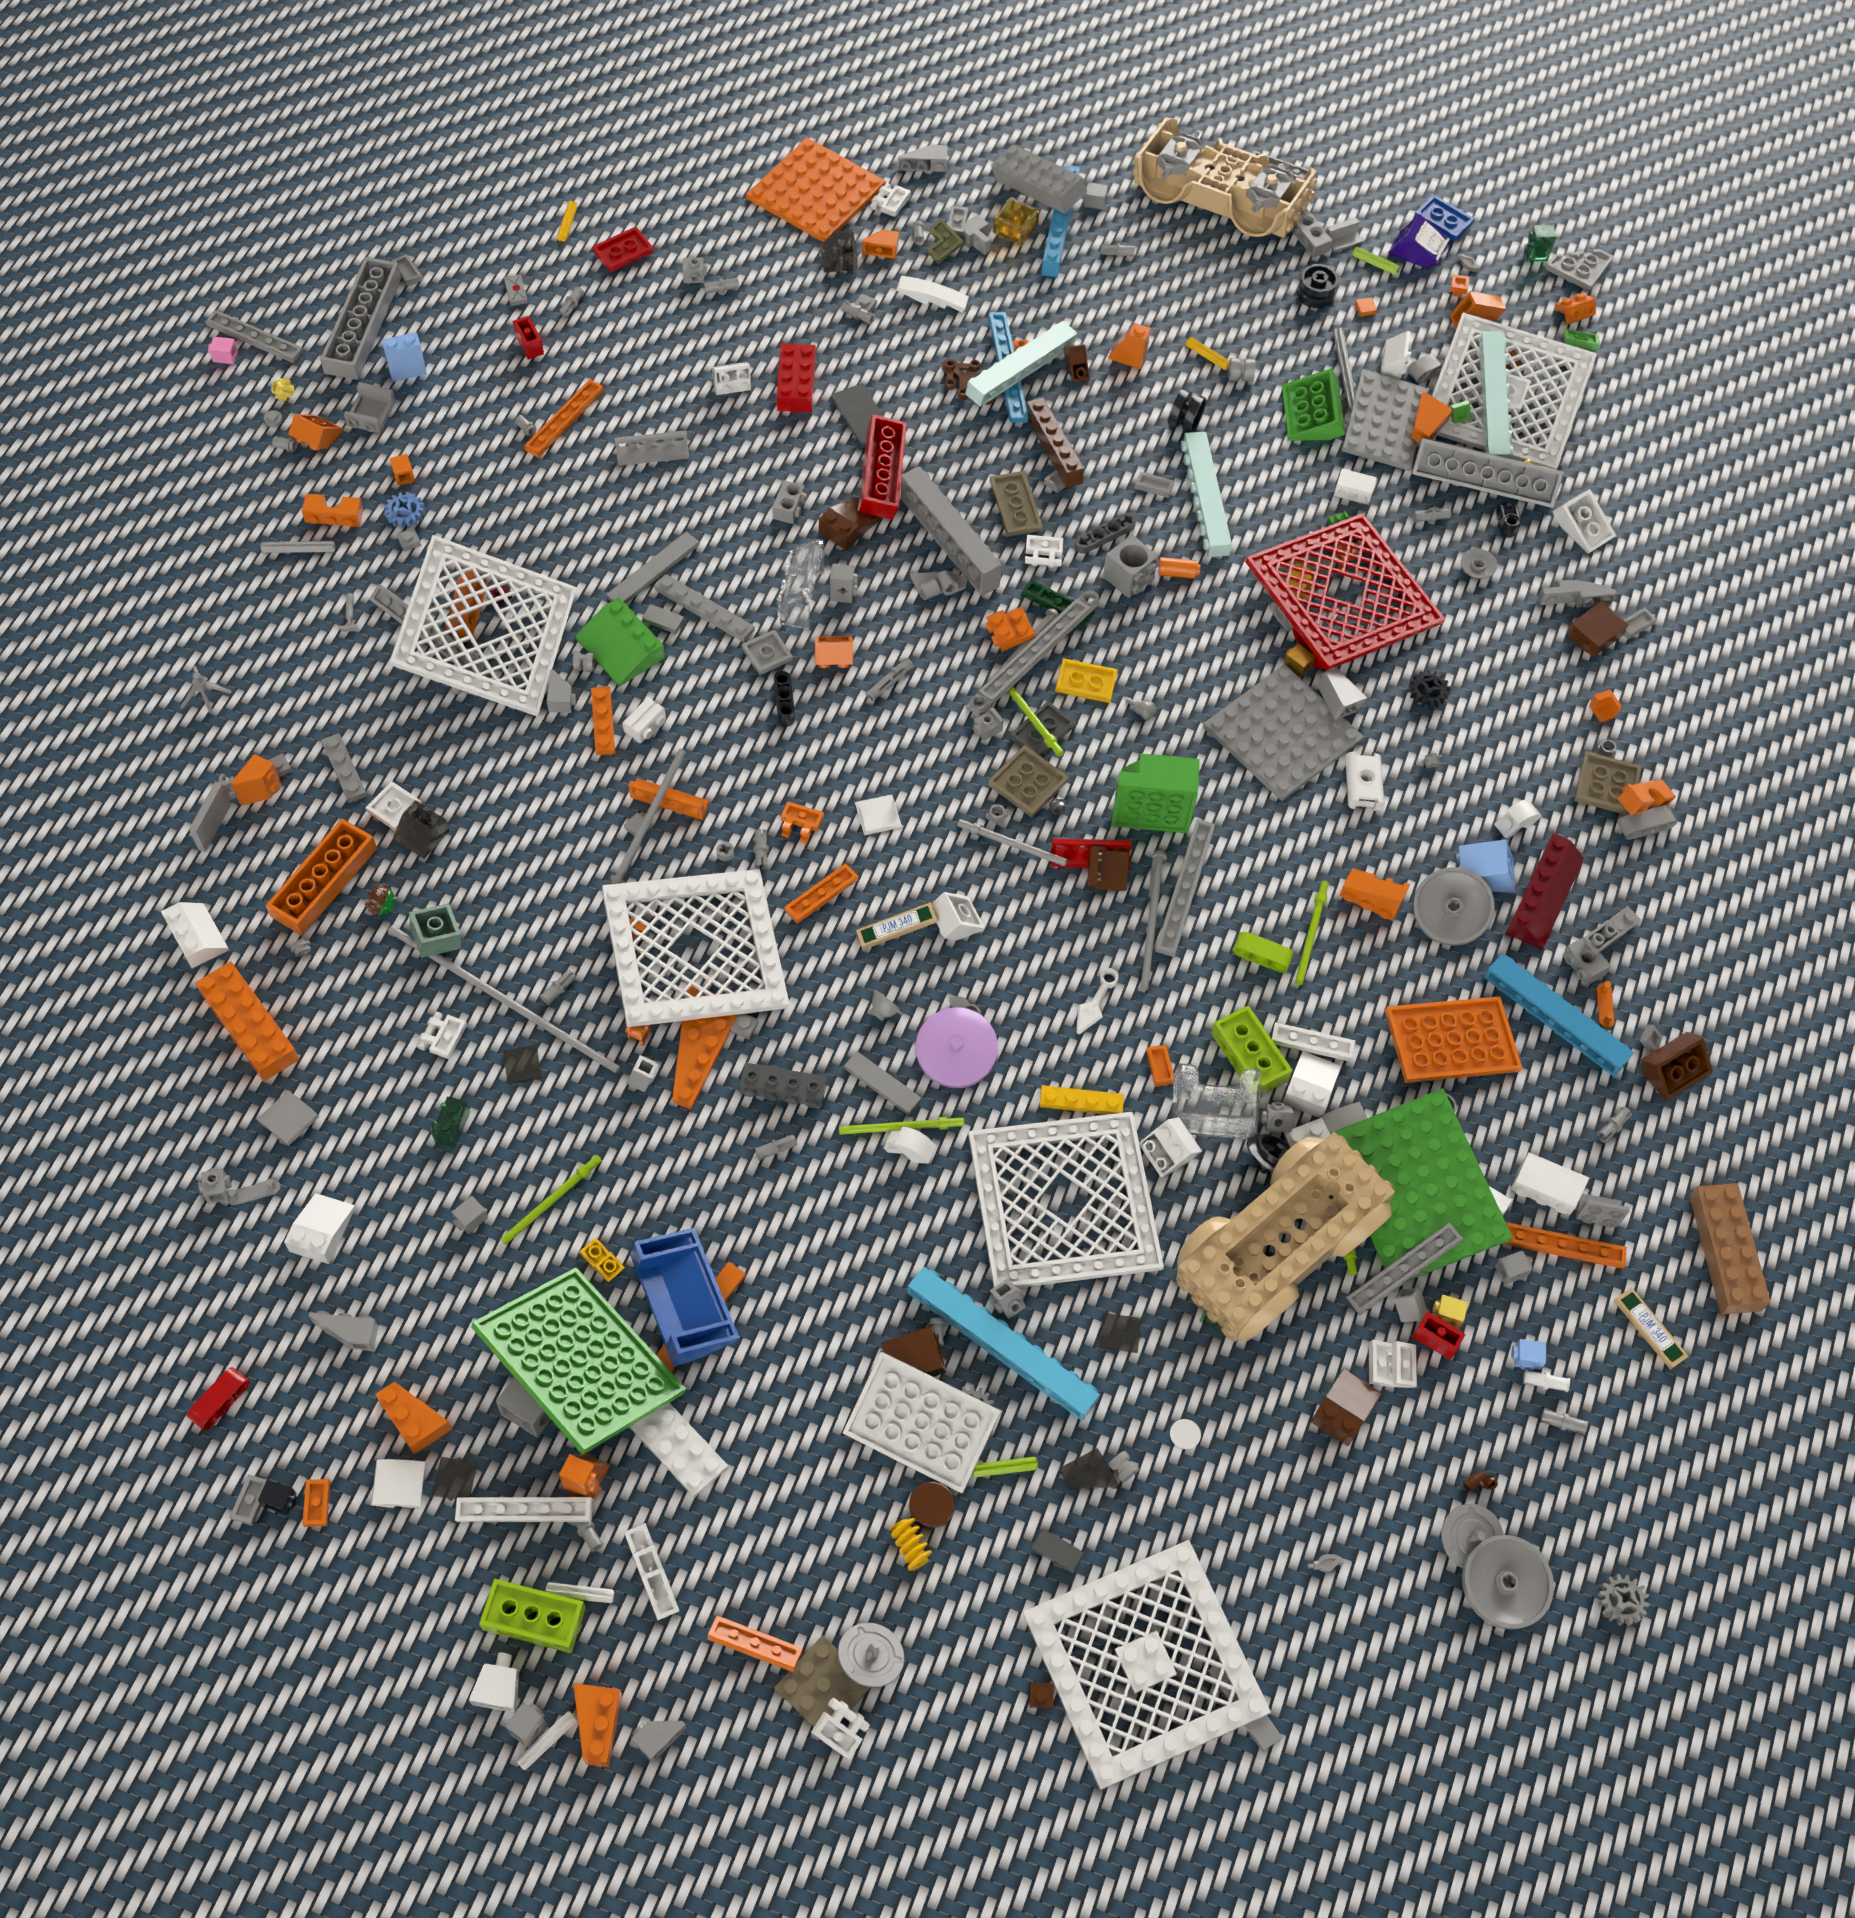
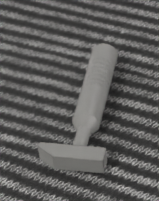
M352 593L346 595V619L348 621L347 625L339 626V629L343 632L357 631V625H351L354 613V594Z

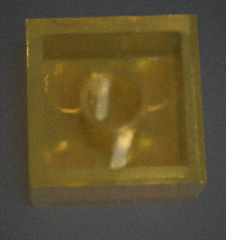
M1010 197L994 217L993 233L1022 246L1038 226L1040 210Z

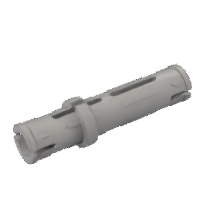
M905 658L898 666L892 667L883 679L866 692L868 699L872 702L875 701L896 681H900L903 675L914 667L912 661Z

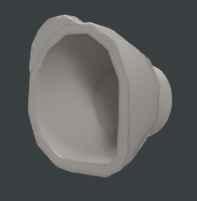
M874 989L873 1007L870 1010L872 1014L881 1021L885 1017H891L896 1013H899L901 1016L903 1015L899 1007Z

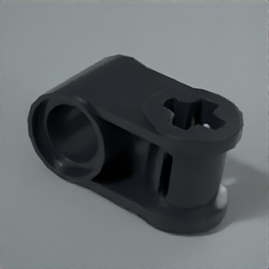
M1498 504L1496 517L1500 533L1507 538L1514 537L1520 524L1518 505L1503 506Z

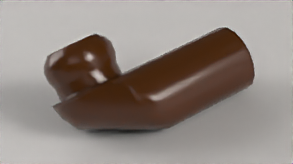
M1477 1472L1463 1481L1462 1484L1469 1492L1477 1486L1485 1489H1495L1498 1486V1481L1492 1475Z

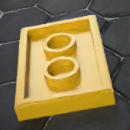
M1063 658L1055 692L1110 703L1118 669Z

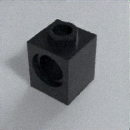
M266 1480L258 1502L263 1508L288 1515L290 1509H293L297 1502V1493L290 1486Z

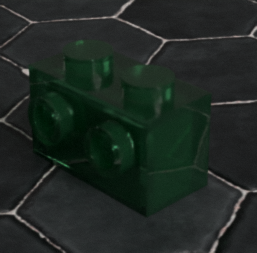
M1554 224L1533 225L1532 231L1528 235V243L1524 246V254L1527 255L1528 262L1548 261L1557 237Z
M447 1096L445 1102H442L439 1107V1116L437 1121H433L430 1132L435 1143L455 1149L469 1117L470 1110L466 1101Z

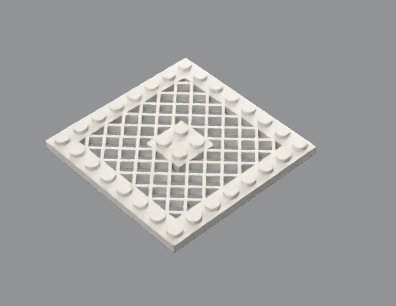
M1462 313L1432 397L1447 406L1449 401L1452 405L1457 404L1454 398L1460 396L1463 401L1467 400L1470 403L1471 416L1475 421L1468 423L1465 420L1462 423L1454 424L1450 416L1449 421L1436 435L1485 450L1483 418L1480 419L1477 413L1483 411L1482 394L1479 395L1476 390L1482 387L1481 370H1478L1476 365L1480 364V348L1477 346L1476 341L1480 340L1482 331H1504V339H1507L1508 346L1505 349V354L1508 355L1507 364H1510L1512 368L1508 370L1509 374L1506 380V384H1509L1507 399H1510L1508 413L1511 412L1514 416L1511 418V424L1517 422L1520 426L1516 429H1513L1511 424L1509 426V430H1512L1513 438L1510 441V446H1513V455L1509 458L1522 462L1531 459L1535 465L1557 470L1597 353ZM1469 345H1471L1473 349L1468 351ZM1515 350L1517 355L1511 357L1509 352ZM1476 354L1479 359L1473 361L1470 356ZM1531 355L1534 360L1528 362L1526 357ZM1464 359H1466V361H1467L1468 363L1462 365L1463 362H1464ZM1521 360L1523 365L1517 367L1515 361ZM1548 360L1551 365L1545 367L1542 362ZM1538 365L1540 370L1534 372L1532 366ZM1565 365L1568 371L1562 373L1559 367ZM1471 368L1474 373L1467 375L1465 370ZM1526 369L1529 374L1523 376L1520 371ZM1554 370L1557 375L1551 377L1548 372ZM1460 372L1462 378L1457 379ZM1543 374L1546 380L1540 382L1537 376ZM1570 375L1569 381H1567L1565 377ZM1477 378L1479 383L1473 385L1471 379ZM1530 379H1532L1535 384H1533V385L1530 386V383H1531V380H1530ZM1560 379L1563 385L1557 387L1554 382ZM1466 382L1468 387L1462 389L1460 384ZM1549 384L1552 389L1546 391L1543 386ZM1454 386H1455L1457 392L1452 393V391H1453V389H1454ZM1538 389L1541 394L1535 396L1532 391ZM1565 390L1564 395L1562 396L1560 391ZM1472 392L1474 397L1468 399L1466 393ZM1526 394H1528V396L1530 397L1527 400H1525ZM1555 394L1558 399L1552 401L1549 396ZM1544 398L1547 404L1541 406L1538 400ZM1477 401L1480 407L1474 409L1471 403ZM1533 403L1536 408L1530 410L1527 405ZM1558 404H1560V407H1559V409L1557 410V408H1556L1555 406L1558 405ZM1522 408L1525 413L1519 415L1518 413H1520ZM1550 408L1552 414L1546 415L1544 410ZM1539 413L1542 418L1536 420L1533 415ZM1528 417L1531 423L1525 425L1522 419ZM1555 418L1554 424L1552 425L1550 420ZM1545 422L1548 428L1542 430L1539 424ZM1534 427L1536 433L1530 434L1528 429ZM1523 431L1526 437L1519 439L1517 433ZM1550 433L1549 438L1547 439L1545 434ZM1540 437L1542 443L1536 444L1534 439Z
M1189 1540L1023 1611L1025 1620L1100 1790L1271 1713ZM1165 1577L1162 1587L1153 1584V1582ZM1168 1578L1180 1583L1177 1593L1165 1589ZM1183 1585L1190 1598L1180 1595ZM1144 1587L1141 1596L1132 1593V1591ZM1147 1588L1160 1592L1157 1602L1144 1597ZM1163 1594L1175 1598L1172 1608L1159 1604ZM1123 1596L1121 1605L1111 1602L1112 1600ZM1127 1596L1139 1601L1136 1611L1124 1607ZM1178 1600L1190 1604L1187 1614L1175 1610ZM1142 1602L1154 1607L1151 1617L1139 1613ZM1103 1604L1100 1614L1090 1611ZM1106 1605L1118 1610L1115 1620L1103 1616ZM1193 1606L1200 1620L1190 1616ZM1157 1609L1170 1613L1167 1623L1154 1619ZM1121 1612L1134 1616L1130 1626L1118 1622ZM1082 1614L1079 1623L1069 1620ZM1085 1614L1098 1619L1094 1630L1082 1625ZM1173 1615L1185 1619L1182 1630L1170 1625ZM1137 1618L1149 1622L1146 1633L1133 1628ZM1100 1621L1113 1625L1109 1636L1097 1631ZM1188 1621L1200 1625L1197 1636L1185 1631ZM1061 1623L1057 1633V1630L1054 1625ZM1064 1624L1077 1628L1073 1639L1061 1634ZM1152 1624L1164 1628L1161 1638L1157 1631L1149 1634ZM1116 1627L1128 1631L1125 1642L1113 1638ZM1203 1628L1210 1641L1201 1638ZM1080 1630L1092 1634L1088 1645L1076 1640ZM1167 1630L1180 1635L1176 1645L1164 1641ZM1131 1633L1141 1637L1128 1643ZM1095 1636L1107 1641L1104 1651L1092 1647ZM1183 1636L1195 1641L1192 1651L1179 1647ZM1061 1640L1071 1644L1068 1653H1066ZM1110 1642L1120 1646L1114 1650L1117 1657L1107 1653ZM1198 1643L1211 1647L1207 1658L1195 1653ZM1074 1645L1086 1650L1083 1661L1070 1656ZM1165 1647L1174 1650L1171 1660ZM1213 1650H1215L1221 1663L1211 1660ZM1089 1651L1102 1656L1098 1667L1086 1662ZM1177 1652L1190 1656L1186 1667L1174 1662ZM1105 1658L1117 1662L1114 1673L1101 1668ZM1193 1658L1205 1663L1202 1673L1190 1669ZM1071 1662L1081 1665L1077 1676ZM1120 1664L1126 1678L1116 1675ZM1208 1665L1221 1668L1218 1679L1205 1675ZM1084 1667L1096 1672L1093 1682L1080 1678ZM1174 1668L1184 1672L1181 1683L1170 1679L1177 1675ZM1224 1671L1231 1685L1221 1681ZM1099 1673L1111 1678L1108 1689L1096 1684ZM1187 1674L1200 1678L1197 1689L1184 1684ZM1114 1680L1127 1684L1124 1695L1111 1690ZM1203 1680L1215 1684L1212 1695L1200 1691ZM1163 1682L1160 1692L1150 1688ZM1080 1683L1090 1687L1087 1698ZM1167 1683L1179 1688L1176 1698L1163 1694ZM1130 1686L1134 1694L1142 1691L1139 1702L1126 1697ZM1219 1686L1231 1690L1228 1702L1216 1697ZM1093 1689L1106 1694L1102 1705L1090 1700ZM1182 1689L1195 1694L1191 1705L1179 1700ZM1146 1692L1158 1697L1154 1708L1142 1703ZM1235 1693L1238 1700L1231 1703ZM1109 1695L1121 1700L1118 1711L1105 1706ZM1198 1696L1210 1700L1207 1711L1195 1707ZM1161 1699L1174 1703L1170 1714L1158 1710ZM1124 1702L1137 1706L1134 1717L1121 1713ZM1214 1702L1224 1706L1211 1712ZM1177 1705L1189 1710L1186 1721L1173 1716ZM1090 1706L1100 1709L1097 1720ZM1140 1708L1152 1712L1149 1724L1137 1719ZM1103 1711L1116 1716L1112 1727L1100 1722ZM1192 1712L1203 1715L1189 1722ZM1155 1715L1168 1719L1165 1730L1152 1725ZM1119 1717L1131 1722L1128 1733L1115 1729ZM1171 1721L1182 1725L1168 1731ZM1134 1724L1147 1729L1143 1740L1131 1735ZM1100 1728L1110 1732L1107 1742ZM1150 1730L1161 1734L1147 1741ZM1113 1733L1126 1738L1122 1749L1110 1745ZM1129 1740L1139 1744L1126 1750ZM1110 1750L1118 1754L1112 1757Z

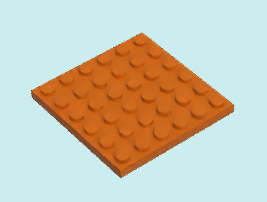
M806 137L746 193V199L826 244L879 193V189L886 184V181Z

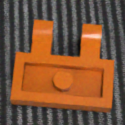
M787 801L781 814V821H784L781 836L789 838L793 825L803 827L800 835H802L800 842L807 844L811 831L818 832L824 818V812Z

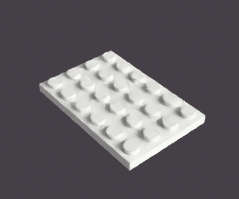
M881 1352L843 1434L963 1493L1001 1410Z

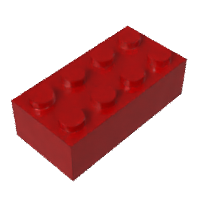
M781 343L776 396L777 411L812 413L816 345Z

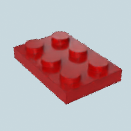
M636 226L592 246L593 253L610 273L654 253V247Z

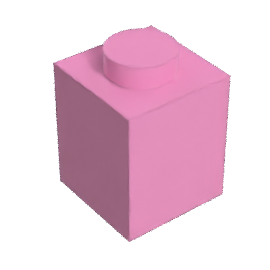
M213 337L212 343L208 346V353L211 354L213 362L234 364L238 354L235 339Z

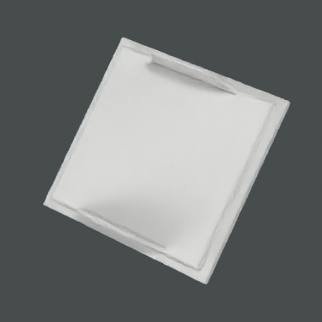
M893 795L855 802L864 835L902 828Z

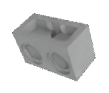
M783 481L772 507L773 519L794 524L796 517L799 518L801 505L806 502L807 494L805 493L804 485Z

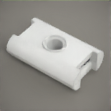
M1356 751L1347 753L1345 755L1349 808L1355 809L1356 806L1373 807V811L1383 809L1384 791L1381 756L1377 753H1374L1373 756L1356 755Z

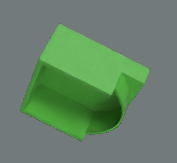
M1141 753L1139 761L1126 766L1117 776L1111 826L1188 834L1198 795L1200 759Z

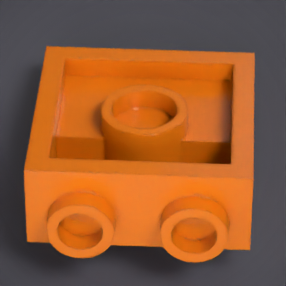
M1022 606L1006 614L1004 610H1001L986 617L988 621L985 623L989 633L993 632L994 635L991 638L995 647H1000L1001 652L1036 637Z

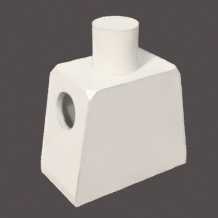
M498 1653L496 1665H483L469 1699L472 1705L514 1713L517 1711L519 1672L517 1669L509 1668L512 1655Z

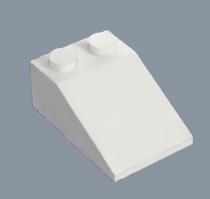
M1590 489L1552 511L1561 528L1587 553L1592 552L1616 536Z
M1302 1051L1282 1103L1321 1118L1320 1116L1324 1113L1341 1065Z
M315 1193L292 1224L284 1241L289 1252L330 1264L356 1208L355 1205Z

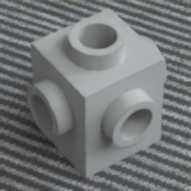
M703 257L683 258L684 283H704V275H707V265H704Z
M1280 1102L1266 1104V1110L1262 1111L1261 1123H1264L1266 1131L1274 1134L1292 1131L1294 1112L1291 1105H1284Z
M211 1168L206 1172H201L202 1180L198 1181L200 1193H203L208 1204L230 1200L228 1191L229 1188H232L231 1177L226 1175L223 1168Z
M1008 1279L990 1290L995 1300L992 1303L999 1314L1003 1313L1008 1319L1026 1308L1022 1300L1025 1298L1023 1292Z

